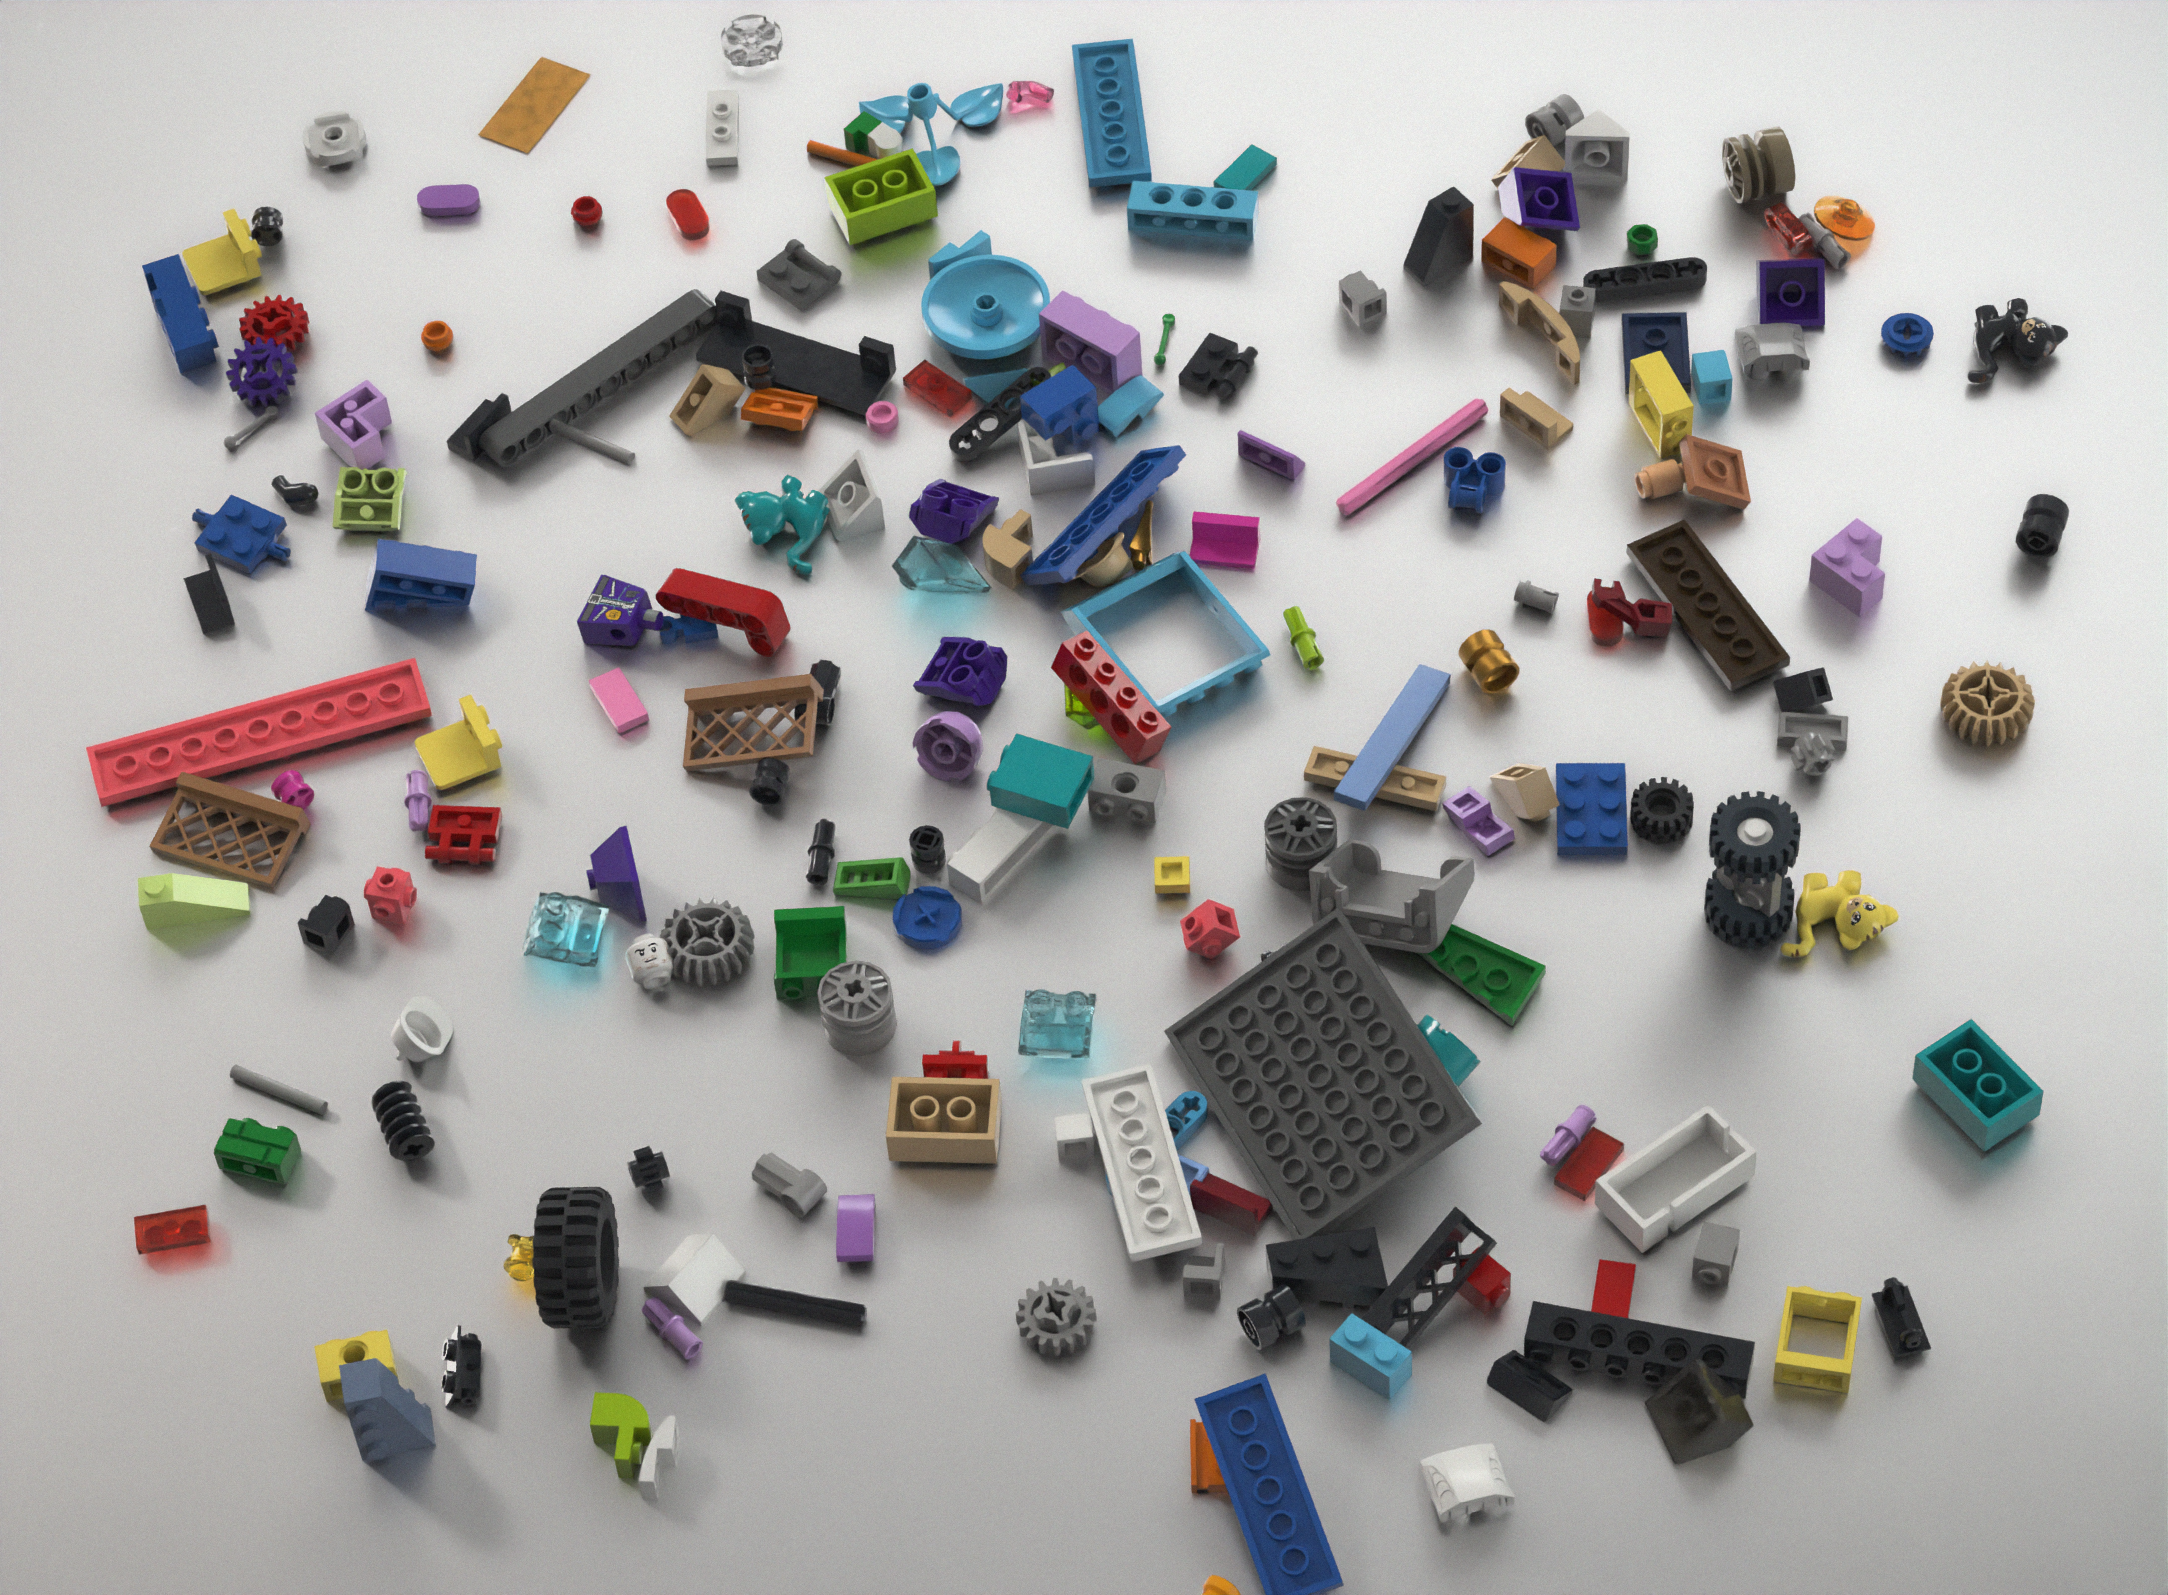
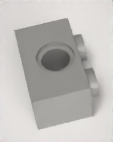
M1098 758L1094 769L1095 778L1087 791L1089 811L1097 812L1101 815L1129 818L1136 822L1145 821L1156 824L1166 794L1165 770Z

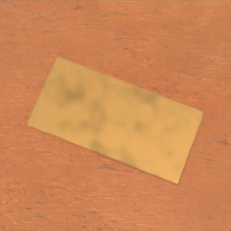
M541 57L478 135L529 153L591 74Z

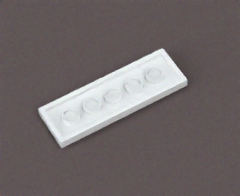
M1152 1064L1081 1080L1131 1262L1203 1245Z

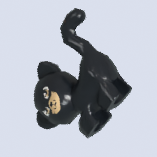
M2016 298L2007 302V312L1999 316L1994 305L1980 306L1975 309L1977 322L1974 323L1973 344L1977 350L1978 358L1985 368L1980 371H1970L1967 375L1968 380L1972 383H1983L1992 380L1999 367L1991 353L2005 344H2011L2012 350L2019 356V361L2024 367L2029 369L2035 368L2040 360L2050 356L2055 351L2057 345L2068 337V331L2062 326L2051 325L2040 317L2026 319L2028 314L2026 299Z

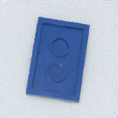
M1556 763V796L1560 804L1556 807L1557 855H1627L1625 763Z

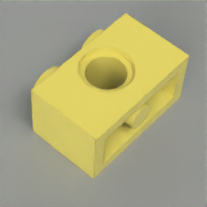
M387 1330L368 1331L361 1336L343 1340L333 1339L325 1344L314 1346L320 1383L327 1402L343 1399L339 1365L377 1358L398 1377L393 1347Z

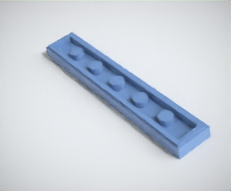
M1422 664L1418 665L1335 789L1334 801L1366 811L1450 684L1451 674Z

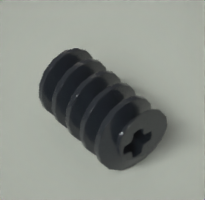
M392 1081L384 1084L374 1093L371 1099L372 1109L375 1112L381 1132L384 1134L390 1155L402 1161L419 1159L433 1150L435 1146L434 1139L430 1136L431 1133L429 1126L426 1125L425 1116L421 1114L422 1110L420 1104L417 1103V1096L411 1091L412 1085L405 1081Z

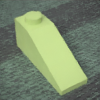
M175 873L138 878L139 908L147 930L250 915L248 883Z

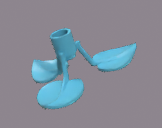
M917 83L908 89L907 97L895 95L874 101H860L859 109L860 114L865 111L899 133L904 130L906 122L913 120V114L920 120H923L931 151H922L916 155L932 185L939 186L954 178L959 171L961 161L954 147L945 146L937 149L929 119L935 116L937 105L954 120L962 119L966 126H983L995 120L999 115L1004 88L1002 83L970 90L955 98L949 108L940 99L938 93L933 94L928 84Z

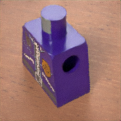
M601 574L577 620L583 642L586 644L633 646L637 644L644 629L654 631L661 629L663 613L652 610L650 599L645 589Z

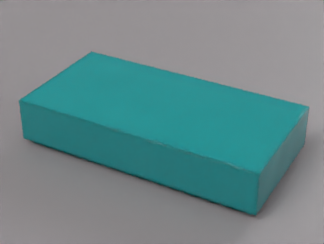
M1251 144L1213 181L1214 187L1251 191L1277 165V157Z

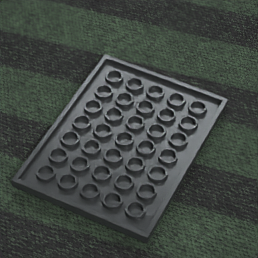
M1339 908L1164 1031L1294 1240L1326 1234L1482 1124Z

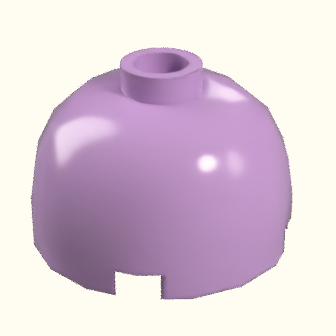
M946 711L934 714L916 731L912 742L913 749L916 747L919 754L917 758L919 765L931 776L943 781H949L950 777L960 778L959 780L965 779L978 765L983 752L982 734L978 726L969 717L959 712Z

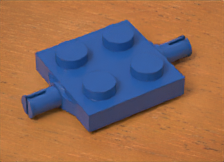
M232 494L214 515L199 508L195 510L196 513L193 512L192 521L206 526L194 542L197 550L202 553H211L212 557L250 574L258 563L268 555H272L284 562L287 561V557H290V548L277 544L279 535L287 526L285 518Z

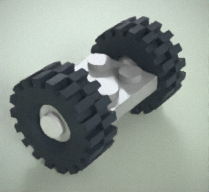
M1749 791L1741 792V799H1737L1735 795L1728 797L1727 805L1721 802L1717 806V813L1713 812L1711 817L1709 853L1711 858L1714 857V865L1717 868L1712 872V879L1708 878L1706 884L1704 917L1706 923L1710 922L1709 929L1713 934L1719 931L1720 940L1726 942L1730 938L1732 939V946L1738 948L1741 942L1747 943V949H1755L1756 942H1760L1761 946L1765 947L1769 945L1771 937L1775 942L1782 937V931L1786 933L1790 928V921H1792L1795 893L1794 889H1792L1790 877H1784L1788 872V867L1793 868L1796 863V857H1798L1801 825L1798 823L1796 811L1790 813L1791 805L1785 801L1780 805L1778 796L1772 794L1770 799L1764 798L1765 792L1757 791L1756 797H1750Z

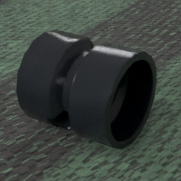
M2037 494L2032 496L2027 501L2023 520L2020 522L2015 542L2018 548L2032 557L2048 558L2053 556L2058 551L2062 534L2069 518L2070 510L2067 504L2053 495Z
M1285 1284L1265 1293L1263 1302L1256 1298L1237 1308L1240 1325L1250 1343L1257 1350H1262L1275 1343L1279 1333L1288 1336L1306 1326L1302 1307L1294 1293Z

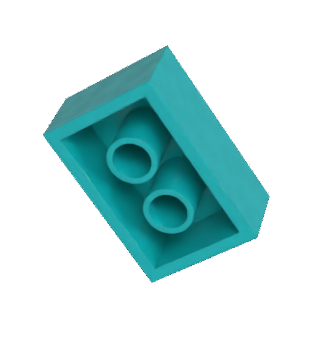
M1972 1019L1915 1055L1912 1079L1983 1152L2040 1115L2044 1091Z

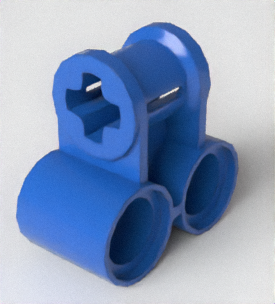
M1454 447L1446 451L1444 454V484L1450 489L1448 508L1455 509L1456 506L1475 509L1476 513L1482 514L1486 496L1499 495L1505 489L1506 461L1504 457L1495 452H1487L1475 460L1472 453L1463 447Z

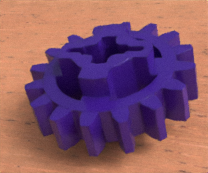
M257 337L256 344L252 346L247 340L244 341L246 349L241 351L235 348L234 353L237 358L228 359L227 361L232 369L226 371V376L231 381L229 385L232 392L237 391L240 401L248 397L249 404L253 407L257 400H261L263 407H267L269 399H273L277 404L280 403L278 395L282 393L289 396L290 392L287 385H296L295 377L292 375L298 373L296 364H293L295 359L292 353H286L287 349L283 343L276 347L273 338H270L267 344H263L261 338ZM282 363V375L281 377H279L277 372L280 369V364ZM244 367L246 368L247 372L243 376L244 380L242 381L241 373Z

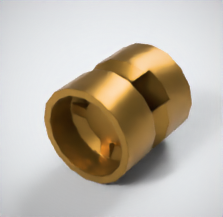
M1486 629L1472 634L1459 648L1460 659L1470 673H1472L1473 678L1484 693L1494 694L1505 690L1519 675L1520 667L1511 654L1504 650V644L1493 630Z

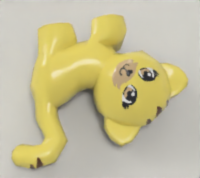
M1853 870L1842 871L1839 873L1837 884L1829 887L1827 876L1824 873H1808L1804 875L1803 891L1795 910L1797 931L1802 941L1800 944L1784 943L1780 951L1783 955L1792 958L1806 956L1816 945L1811 926L1817 925L1828 918H1835L1836 928L1840 932L1842 945L1848 950H1854L1862 942L1874 939L1881 934L1884 928L1897 922L1898 913L1893 907L1881 905L1870 894L1859 895L1861 890L1860 872Z

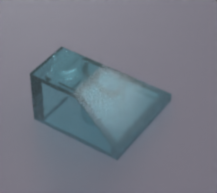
M913 536L892 565L893 569L900 576L899 581L901 584L913 591L919 589L928 592L988 593L992 588L958 545Z

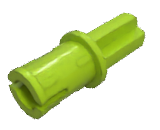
M1293 606L1283 612V616L1292 635L1290 643L1296 647L1303 667L1305 669L1308 667L1309 669L1319 667L1324 662V657L1316 644L1315 631L1308 627L1300 607Z

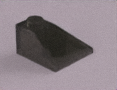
M1697 1358L1691 1361L1644 1402L1674 1464L1678 1465L1730 1447L1754 1426L1740 1396L1704 1362Z

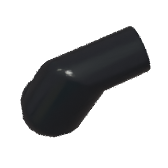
M284 475L275 477L271 483L280 497L291 506L314 502L319 495L318 489L314 484H291Z

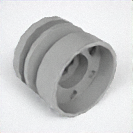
M863 961L841 963L825 974L820 981L817 994L825 1039L832 1048L845 1055L853 1056L873 1054L884 1048L894 1037L897 1026L890 978L880 967Z

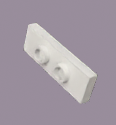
M738 89L707 91V166L737 165L739 132Z

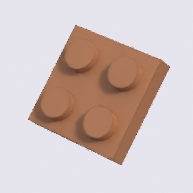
M1688 434L1679 441L1689 494L1743 510L1751 503L1741 450Z

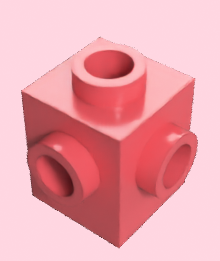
M377 866L372 879L366 881L364 898L368 901L372 918L405 924L410 910L416 902L417 889L413 887L410 872H405L399 868L389 869Z
M1207 899L1180 921L1186 949L1209 959L1219 955L1240 938L1234 909Z

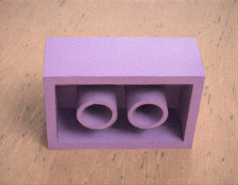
M1063 290L1039 313L1042 357L1055 365L1063 362L1066 368L1074 365L1095 387L1110 395L1135 377L1143 376L1140 332L1133 326L1116 320L1107 312L1098 310L1085 303L1080 297H1074Z

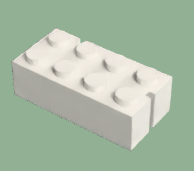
M1707 1104L1597 1179L1595 1185V1205L1643 1253L1668 1236V1227L1674 1232L1755 1175L1757 1152L1735 1130L1729 1134L1730 1125Z

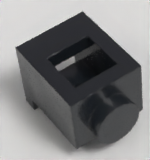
M328 895L323 897L318 906L316 905L311 909L308 920L301 918L297 923L304 944L331 955L335 953L355 925L349 904L340 897H330Z

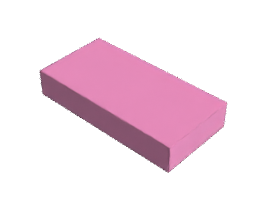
M619 667L589 680L592 692L618 734L649 721L646 709Z

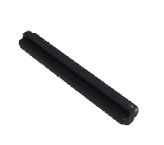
M729 1280L724 1290L725 1300L733 1303L856 1326L864 1325L867 1317L866 1306L853 1302Z

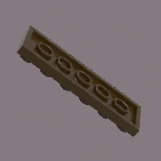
M1685 519L1627 544V555L1661 600L1672 603L1673 616L1730 691L1790 665L1788 653Z

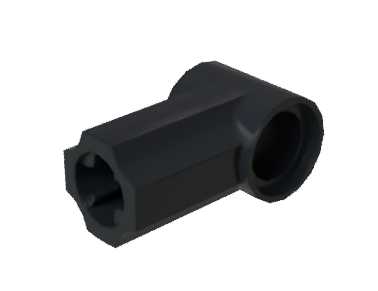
M820 660L812 664L809 673L812 674L824 689L823 702H818L816 724L830 726L835 711L834 697L841 678V668L834 665L832 661ZM799 704L795 707V721L806 712L807 704Z

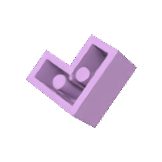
M368 380L315 412L321 439L350 467H357L361 470L363 468L369 469L385 458L379 431L392 423L387 398Z
M1856 518L1811 555L1809 581L1858 617H1861L1883 598L1885 573L1875 566L1880 562L1882 535Z

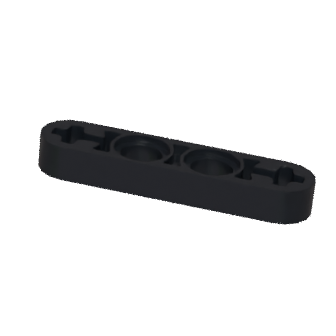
M1688 257L1590 271L1584 276L1583 287L1596 288L1595 302L1693 290L1705 285L1707 281V264L1700 258ZM1656 274H1665L1669 277V279L1666 281H1657L1653 278V276ZM1625 278H1633L1637 283L1629 286L1624 285L1621 281Z
M1033 367L1027 370L959 427L949 439V447L954 458L961 462L975 459L1017 424V422L1023 419L1021 407L1012 411L1005 408V403L1011 398L1020 399V396L1024 394L1022 389L1025 392L1033 389L1032 381L1035 379L1038 382L1042 380L1044 382L1051 378L1049 371L1043 367ZM993 418L997 420V427L992 431L982 430L980 425L985 419ZM975 430L977 435L973 436L972 431ZM961 441L966 444L970 443L971 447L969 449L960 448L959 443Z

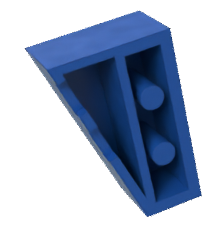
M378 539L367 578L365 610H375V605L395 604L396 609H406L407 603H426L427 608L469 606L475 587L477 554L434 548L427 545L402 543L395 540Z

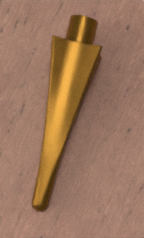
M1148 500L1145 504L1141 521L1128 547L1132 554L1130 560L1132 561L1133 568L1136 570L1144 569L1146 563L1152 565L1151 522L1153 502L1151 500Z

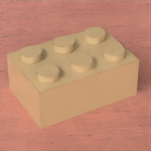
M892 1077L886 1129L889 1161L997 1164L1002 1113L1000 1079Z

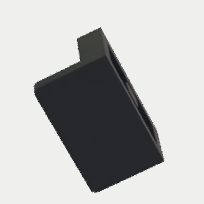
M501 393L494 402L485 399L447 439L448 449L474 462L484 452L479 447V439L483 432L512 412L508 395Z
M211 553L205 555L208 571L183 578L203 634L235 624L226 592Z

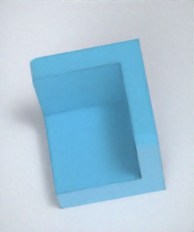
M1717 350L1692 354L1691 377L1699 405L1730 401L1733 378L1725 351Z

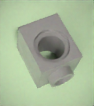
M1563 285L1559 314L1567 322L1575 337L1591 338L1595 316L1596 288Z
M1704 1221L1693 1257L1692 1277L1708 1284L1718 1283L1728 1286L1739 1249L1740 1230Z

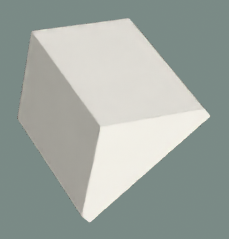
M1597 109L1566 130L1564 172L1572 173L1573 180L1628 181L1630 132L1600 109Z
M858 449L818 491L828 498L826 507L830 509L827 518L835 539L839 541L885 529L881 496L864 452Z
M713 1233L689 1235L643 1288L651 1296L659 1298L669 1307L702 1326L725 1300L724 1290L729 1280L741 1281L747 1273L744 1267Z

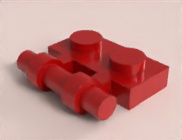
M433 805L427 833L430 841H439V846H426L425 859L438 860L439 863L448 864L451 863V860L469 861V864L481 865L482 861L494 862L496 856L495 848H483V844L498 842L502 821L501 807ZM453 842H470L469 847H452Z

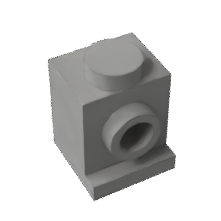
M1361 270L1339 280V303L1359 327L1387 314L1386 291L1384 288L1379 290L1373 280H1368Z

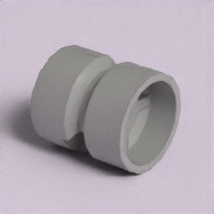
M1561 94L1548 102L1546 107H1540L1528 114L1525 118V126L1531 139L1545 135L1553 147H1555L1566 137V130L1584 119V114L1578 103L1570 95Z

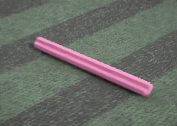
M1478 398L1474 399L1338 498L1336 505L1342 514L1350 515L1484 417L1489 410L1485 401Z

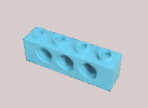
M1132 181L1127 205L1128 230L1254 241L1259 215L1258 191Z

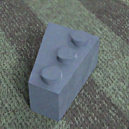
M377 1358L339 1365L344 1405L362 1461L368 1459L380 1460L389 1455L436 1446L431 1408L426 1403L420 1404L415 1399V1394L411 1389L402 1388L399 1385L398 1377Z

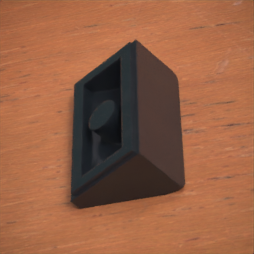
M1512 1350L1494 1361L1487 1378V1384L1543 1422L1550 1419L1573 1392L1570 1386L1516 1350Z

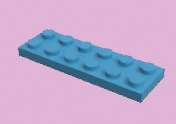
M1133 38L1072 45L1089 188L1129 184L1132 181H1152Z

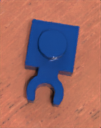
M680 615L681 618L676 619L671 616H663V624L660 630H670L660 632L662 644H671L679 637H684L686 644L719 638L715 623Z

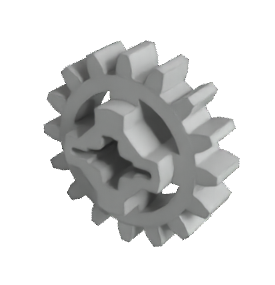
M1053 1278L1051 1286H1046L1041 1280L1038 1282V1291L1030 1288L1026 1289L1027 1300L1019 1299L1018 1301L1019 1311L1016 1312V1322L1020 1337L1027 1338L1028 1347L1031 1348L1038 1343L1041 1354H1044L1048 1348H1053L1055 1356H1059L1061 1348L1066 1347L1072 1353L1074 1352L1075 1342L1085 1345L1087 1343L1086 1334H1094V1322L1097 1321L1096 1309L1094 1308L1093 1297H1086L1085 1287L1080 1286L1074 1290L1072 1280L1069 1279L1063 1286L1059 1285L1057 1278Z

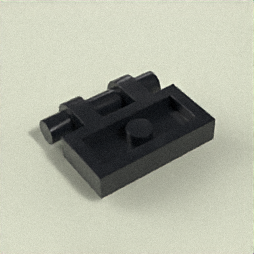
M1209 333L1179 374V385L1208 395L1212 388L1216 387L1218 388L1216 395L1221 399H1226L1230 393H1234L1241 384L1240 379L1244 373H1249L1255 364L1254 359L1258 355V351L1254 347L1248 346L1244 352L1237 354L1238 343ZM1227 367L1231 368L1230 372L1224 373Z

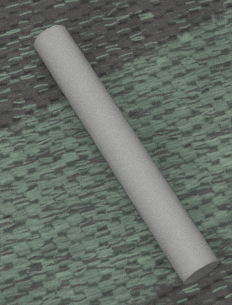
M554 418L551 424L555 426L554 430L563 437L626 464H630L635 458L634 452Z
M234 1065L230 1071V1078L321 1115L327 1109V1101L241 1066Z

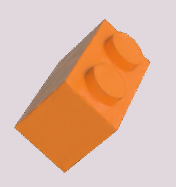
M1504 217L1482 239L1481 262L1534 289L1556 267L1557 245L1549 239L1541 237L1524 226H1519Z

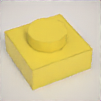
M1189 856L1154 857L1155 894L1190 893Z

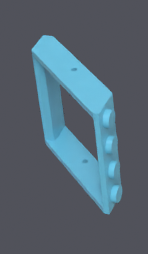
M1185 551L1173 553L1061 611L1067 625L1076 635L1088 631L1163 718L1177 711L1175 705L1185 700L1187 704H1190L1205 697L1204 690L1215 685L1216 689L1230 684L1234 681L1232 675L1242 670L1247 674L1263 666L1261 660L1271 655L1264 643ZM1177 571L1246 654L1155 702L1086 617Z

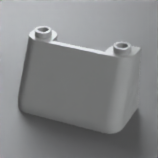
M1349 839L1309 870L1313 924L1315 925L1339 908L1364 944L1417 953H1430L1440 946L1474 882V859L1459 856L1450 857L1441 866L1440 879L1381 870L1380 854L1373 845L1364 841Z

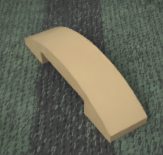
M1506 281L1500 283L1499 306L1517 325L1529 320L1556 349L1555 365L1574 385L1579 383L1580 352L1576 338L1564 318L1549 303L1533 292Z

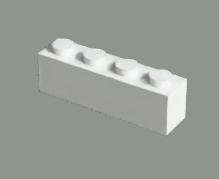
M996 808L991 819L982 828H977L972 833L970 840L960 851L957 850L950 856L947 862L949 884L982 904L1052 832L1056 825Z

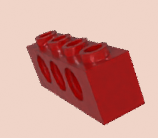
M1088 631L1062 642L1051 669L1134 764L1159 753L1172 728L1170 724Z

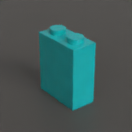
M1016 733L1011 744L1004 747L997 771H992L989 775L987 790L990 791L991 806L1068 829L1095 778L1093 756Z

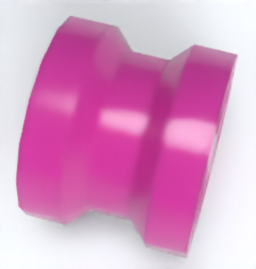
M295 770L282 773L274 780L271 786V792L276 799L281 800L283 803L303 808V810L314 799L313 789L304 783L302 775Z

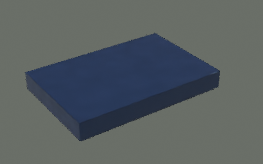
M1687 312L1622 313L1625 394H1629L1630 360L1660 350L1685 392L1691 393Z

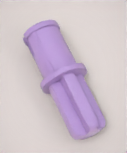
M412 770L411 774L407 773L406 775L407 795L404 798V804L409 809V828L414 832L418 830L423 832L428 828V808L432 803L431 796L428 794V775L422 770Z
M1579 1105L1567 1121L1557 1125L1555 1136L1542 1149L1540 1158L1547 1165L1555 1166L1570 1148L1578 1147L1581 1143L1582 1135L1597 1120L1594 1117L1596 1115L1594 1111L1588 1106Z
M657 1297L646 1300L645 1305L641 1309L642 1313L660 1331V1337L663 1340H669L686 1359L697 1355L702 1349L703 1342L684 1325V1318L680 1315H675Z

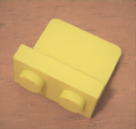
M234 208L222 212L228 232L227 235L190 247L182 252L183 259L202 295H209L261 276L257 258L262 257L256 239L250 241L249 237L252 235L245 218L239 219Z
M471 694L458 699L463 718L462 721L418 737L415 740L416 750L438 790L447 789L501 767L498 749L502 748L500 737L496 729L489 730L487 724H490L487 712L483 705H476Z

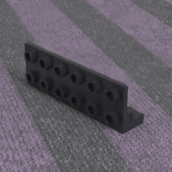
M720 290L715 298L718 321L696 353V360L698 362L728 369L732 373L744 376L741 359L743 350L754 344L766 345L771 348L774 355L773 366L775 367L776 380L773 386L792 392L818 396L819 401L866 415L868 408L878 401L896 372L894 347L892 344L864 336L859 343L860 355L754 322L752 321L749 299Z

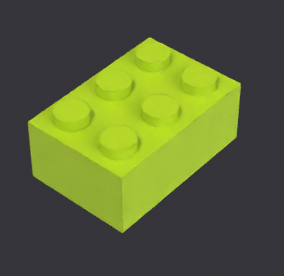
M913 148L824 177L828 205L849 245L938 216L935 189Z

